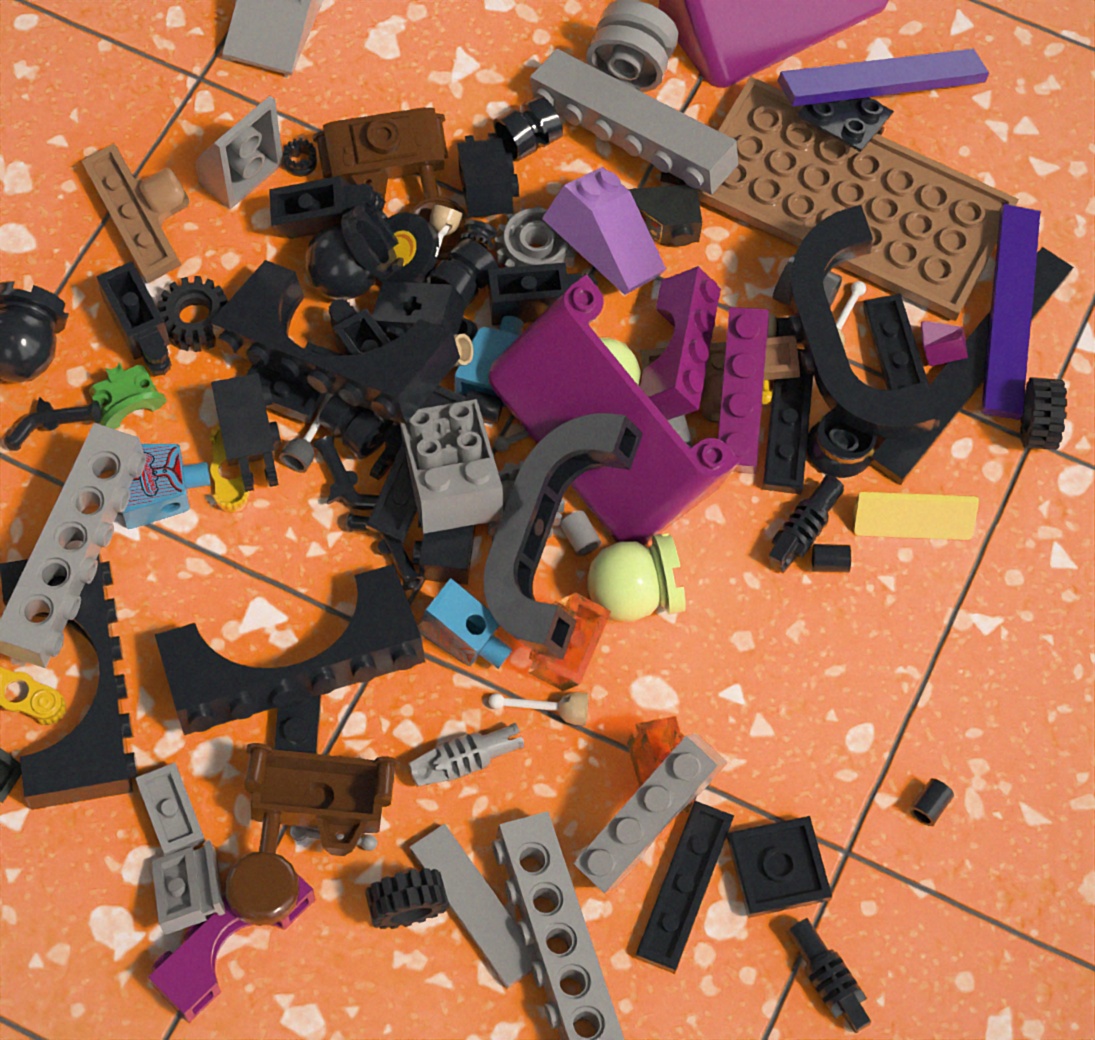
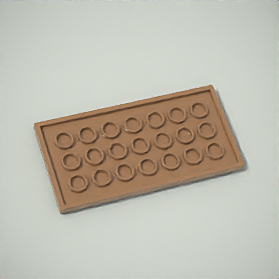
M750 76L718 130L737 140L738 166L712 195L698 188L699 200L797 247L800 246L810 230L826 217L838 211L862 205L873 237L871 253L838 264V266L897 294L901 293V296L956 321L997 244L1002 206L1004 204L1017 206L1019 199L878 134L859 152L796 117L805 105L792 107L783 90Z

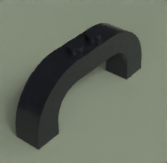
M857 205L826 217L813 227L801 242L796 252L791 272L790 303L793 315L789 316L790 327L794 338L801 337L805 351H801V359L806 374L813 373L822 398L838 418L856 430L877 437L903 438L931 431L935 422V416L923 382L897 390H879L863 383L850 367L824 290L823 282L835 266L844 261L871 253L873 237L862 205Z
M612 413L584 415L560 425L547 434L532 449L522 464L512 491L506 499L505 510L498 529L493 534L492 545L485 564L483 581L488 608L494 619L505 631L523 645L541 655L564 659L577 621L558 605L535 601L533 580L561 500L569 485L581 474L594 468L631 469L643 433L626 415Z

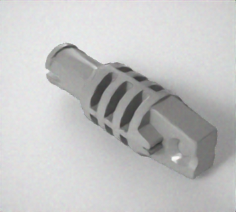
M512 723L510 726L483 736L475 732L435 746V749L409 762L407 765L415 787L445 781L450 782L487 768L493 758L517 749H523L524 741L522 736L508 740L509 737L520 733L517 724Z

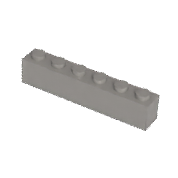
M556 49L530 76L533 98L538 95L544 96L552 104L557 114L563 116L569 123L576 126L580 125L593 132L599 139L610 141L623 148L631 156H638L652 163L658 170L675 175L692 188H699L712 195L738 166L737 140L559 49Z

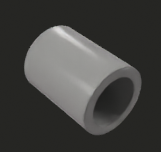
M584 511L571 513L561 521L560 526L577 556L589 554L601 545L602 541Z

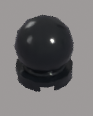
M362 204L353 207L343 214L341 224H336L319 231L309 242L305 254L304 271L311 286L326 298L350 300L359 297L375 284L377 277L387 279L403 267L404 259L397 258L393 248L399 242L390 226L378 213H374L371 216L365 213V206Z
M15 281L0 283V379L17 383L28 382L43 374L54 360L57 344L55 334L65 329L69 313L63 311L65 302L55 294L33 285L31 292L23 289H14Z

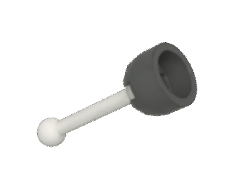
M327 392V395H326V402H325V404H326V403L328 402V400L333 396L332 394H330V393H328V392ZM320 412L304 438L290 440L279 454L281 462L289 469L305 473L313 462L315 453L310 442L321 425L319 423Z

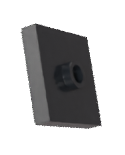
M810 816L728 833L727 840L748 918L822 903L832 899L831 889Z

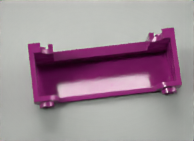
M659 0L658 9L663 11L675 23L679 33L678 44L703 78L712 86L725 88L882 12L889 0Z
M586 274L572 284L496 358L491 365L488 380L494 392L537 444L560 425L574 418L589 414L612 413L626 415L636 425L643 435L630 470L598 467L581 474L570 485L617 543L638 542L645 546L652 540L653 535L662 533L718 490L741 461L728 445L716 438H706L692 448H689L589 326V323L595 320L601 313L604 301L600 290Z

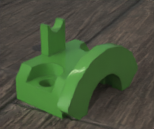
M118 363L113 369L106 368L108 378L92 385L89 390L92 401L97 400L101 407L102 420L100 425L112 429L120 427L122 420L136 410L147 408L154 412L167 402L165 395L157 391L147 370L141 365H136L125 371L121 363Z

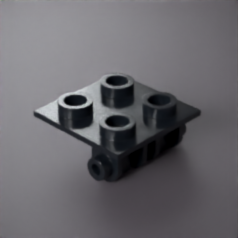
M865 97L805 105L796 117L861 152L876 134H883L885 129L883 125L892 116L894 111L875 99Z

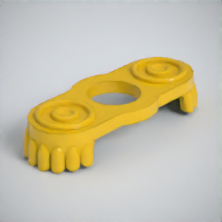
M217 424L209 436L213 445V462L210 468L212 479L215 482L213 498L222 510L234 513L245 507L248 502L249 491L245 492L241 473L234 479H225L219 474V468L223 463L227 462L220 425Z
M0 667V706L9 712H22L35 717L41 725L46 723L50 726L52 722L56 724L59 720L63 719V714L66 713V702L57 690L35 681L32 676L25 672H12ZM20 681L27 684L29 692L24 700L15 703L6 699L5 691L11 683Z

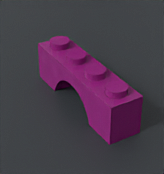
M699 266L661 280L656 310L675 329L665 351L652 364L643 369L640 388L666 420L699 410L721 291L717 283Z
M729 307L718 439L728 445L741 461L733 470V472L756 474L769 326V310Z
M298 875L300 895L295 908L285 919L270 926L286 930L315 901L313 888L300 875ZM226 894L223 896L225 914L219 916L215 912L206 922L193 925L184 935L185 942L173 953L167 951L161 955L151 968L153 973L148 976L152 986L188 1023L221 993L216 978V960L221 947L235 932L253 925L243 922L232 912L226 901Z

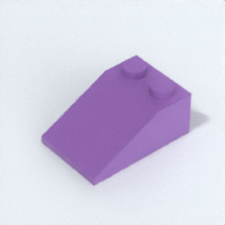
M604 167L563 185L542 218L624 295L662 275L666 270L631 192L621 184L617 175L606 170Z

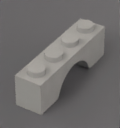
M697 733L686 735L573 864L603 893L617 888L645 857L646 851L665 827L693 799L702 793L728 762Z

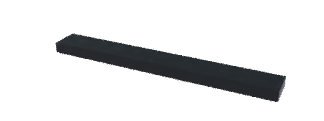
M1043 246L1037 253L1031 323L1070 276L1074 268ZM991 310L966 340L968 358L948 362L929 385L940 419L939 427L914 436L886 438L871 456L870 464L898 484L902 485L984 383Z

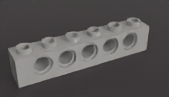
M93 423L1 616V654L45 669L51 656L56 657L59 654L64 641V634L62 632L68 619L73 620L76 617L81 604L80 593L85 583L90 584L96 574L98 554L102 547L106 548L110 544L114 533L113 522L117 513H122L126 509L130 499L129 487L134 477H140L144 470L146 455L143 452L139 437ZM105 471H115V474L109 478H98ZM88 506H99L98 510L94 513H82ZM79 540L83 542L76 549H65L67 544L72 541ZM54 577H66L65 581L58 586L48 585ZM41 612L49 613V616L40 623L31 622V619L36 614Z
M546 811L499 824L496 840L492 841V849L497 864L499 866L505 865L509 880H505L508 900L512 906L518 905L522 920L518 921L524 946L532 945L537 957L536 961L531 962V969L537 987L544 986L549 1002L544 1004V1009L550 1028H558L561 1040H625L549 812ZM524 858H533L540 863L542 869L537 872H528L522 868L520 861ZM540 897L547 898L554 904L555 910L549 913L540 912L535 908L533 900ZM550 938H560L567 944L568 951L563 954H556L547 947L546 941ZM567 978L574 979L580 984L582 992L574 996L568 995L561 989L560 981ZM578 1020L589 1021L594 1026L596 1035L590 1038L579 1036L574 1030L573 1023Z

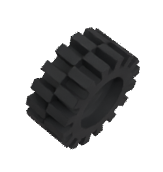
M194 276V283H189L188 277L181 278V286H178L175 281L169 285L171 293L164 289L161 294L162 301H158V310L165 322L170 343L176 347L180 342L181 350L188 351L189 346L193 345L195 352H201V344L205 343L208 350L213 348L215 335L209 322L228 302L223 289L219 285L215 287L214 281L208 278L205 284H203L201 276ZM191 305H203L209 309L208 317L198 323L183 322L180 318V313Z
M1030 377L1029 381H1027L1023 415L1020 418V422H1022L1020 434H1022L1021 443H1023V447L1057 450L1060 447L1063 439L1062 432L1065 431L1064 419L1067 417V412H1065V407L1067 406L1065 381Z
M424 868L419 872L417 869L409 870L406 874L399 872L394 877H384L381 879V882H374L371 884V887L365 889L372 924L375 928L386 929L390 927L391 929H396L401 925H404V927L412 926V923H422L427 918L433 919L449 908L442 875L437 869L430 871V868Z

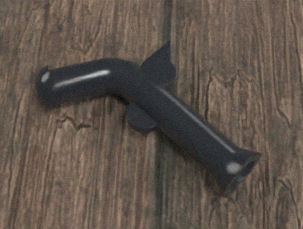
M39 397L36 408L37 412L25 416L11 433L4 437V444L9 450L18 451L21 449L22 443L38 427H45L46 430L52 431L60 424L93 421L99 424L102 419L100 404L95 400L89 405L54 409L50 402L44 401Z
M326 436L317 440L313 447L320 452L334 481L330 487L331 493L327 500V505L335 501H344L354 509L372 511L379 495L359 494L356 492L354 485L358 482V476L354 471H346L334 446L335 437Z
M354 513L347 516L345 526L349 532L376 533L366 528L370 516L354 515ZM379 534L382 540L378 544V551L383 555L390 554L403 580V590H412L424 582V577L416 572L402 543Z

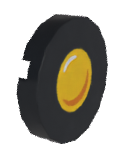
M408 212L394 214L386 219L385 222L390 226L399 242L393 248L397 258L404 259L402 269L387 279L377 277V279L382 283L383 281L421 283L435 268L438 259L435 255L437 247L439 248V237L434 226L423 217Z

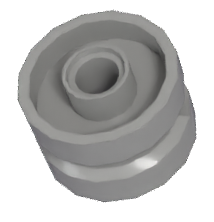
M618 0L609 3L603 10L597 24V32L593 35L588 46L586 60L590 66L641 92L654 90L662 83L668 67V60L673 55L679 33L675 23L663 11L653 5L638 0Z

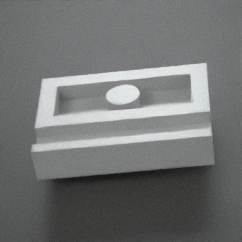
M210 840L204 842L205 847L194 850L193 847H189L152 860L158 921L165 935L207 920L206 916L217 912L219 916L225 914L217 853Z

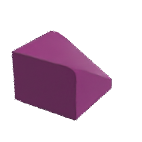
M931 321L921 322L923 346L929 366L968 358L963 327Z

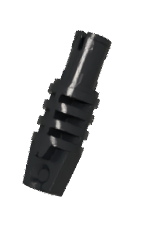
M825 475L810 498L804 499L796 505L795 510L791 512L789 518L785 520L783 526L780 527L772 539L774 547L768 555L771 568L784 573L797 557L803 558L808 552L810 546L821 534L822 529L828 524V512L844 492V485L834 476Z
M808 918L787 930L788 935L807 963L804 967L806 970L805 974L834 1019L842 1015L855 1034L869 1026L871 1020L861 1005V1002L865 1001L867 997L838 952H835L833 949L828 950Z

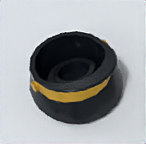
M829 411L826 415H821L818 422L810 429L807 440V452L812 463L822 472L838 478H849L863 472L870 465V458L875 453L876 436L854 429L838 418L832 411Z

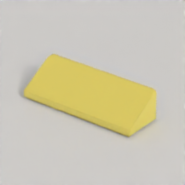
M860 492L853 507V532L857 536L970 540L974 533L979 497Z

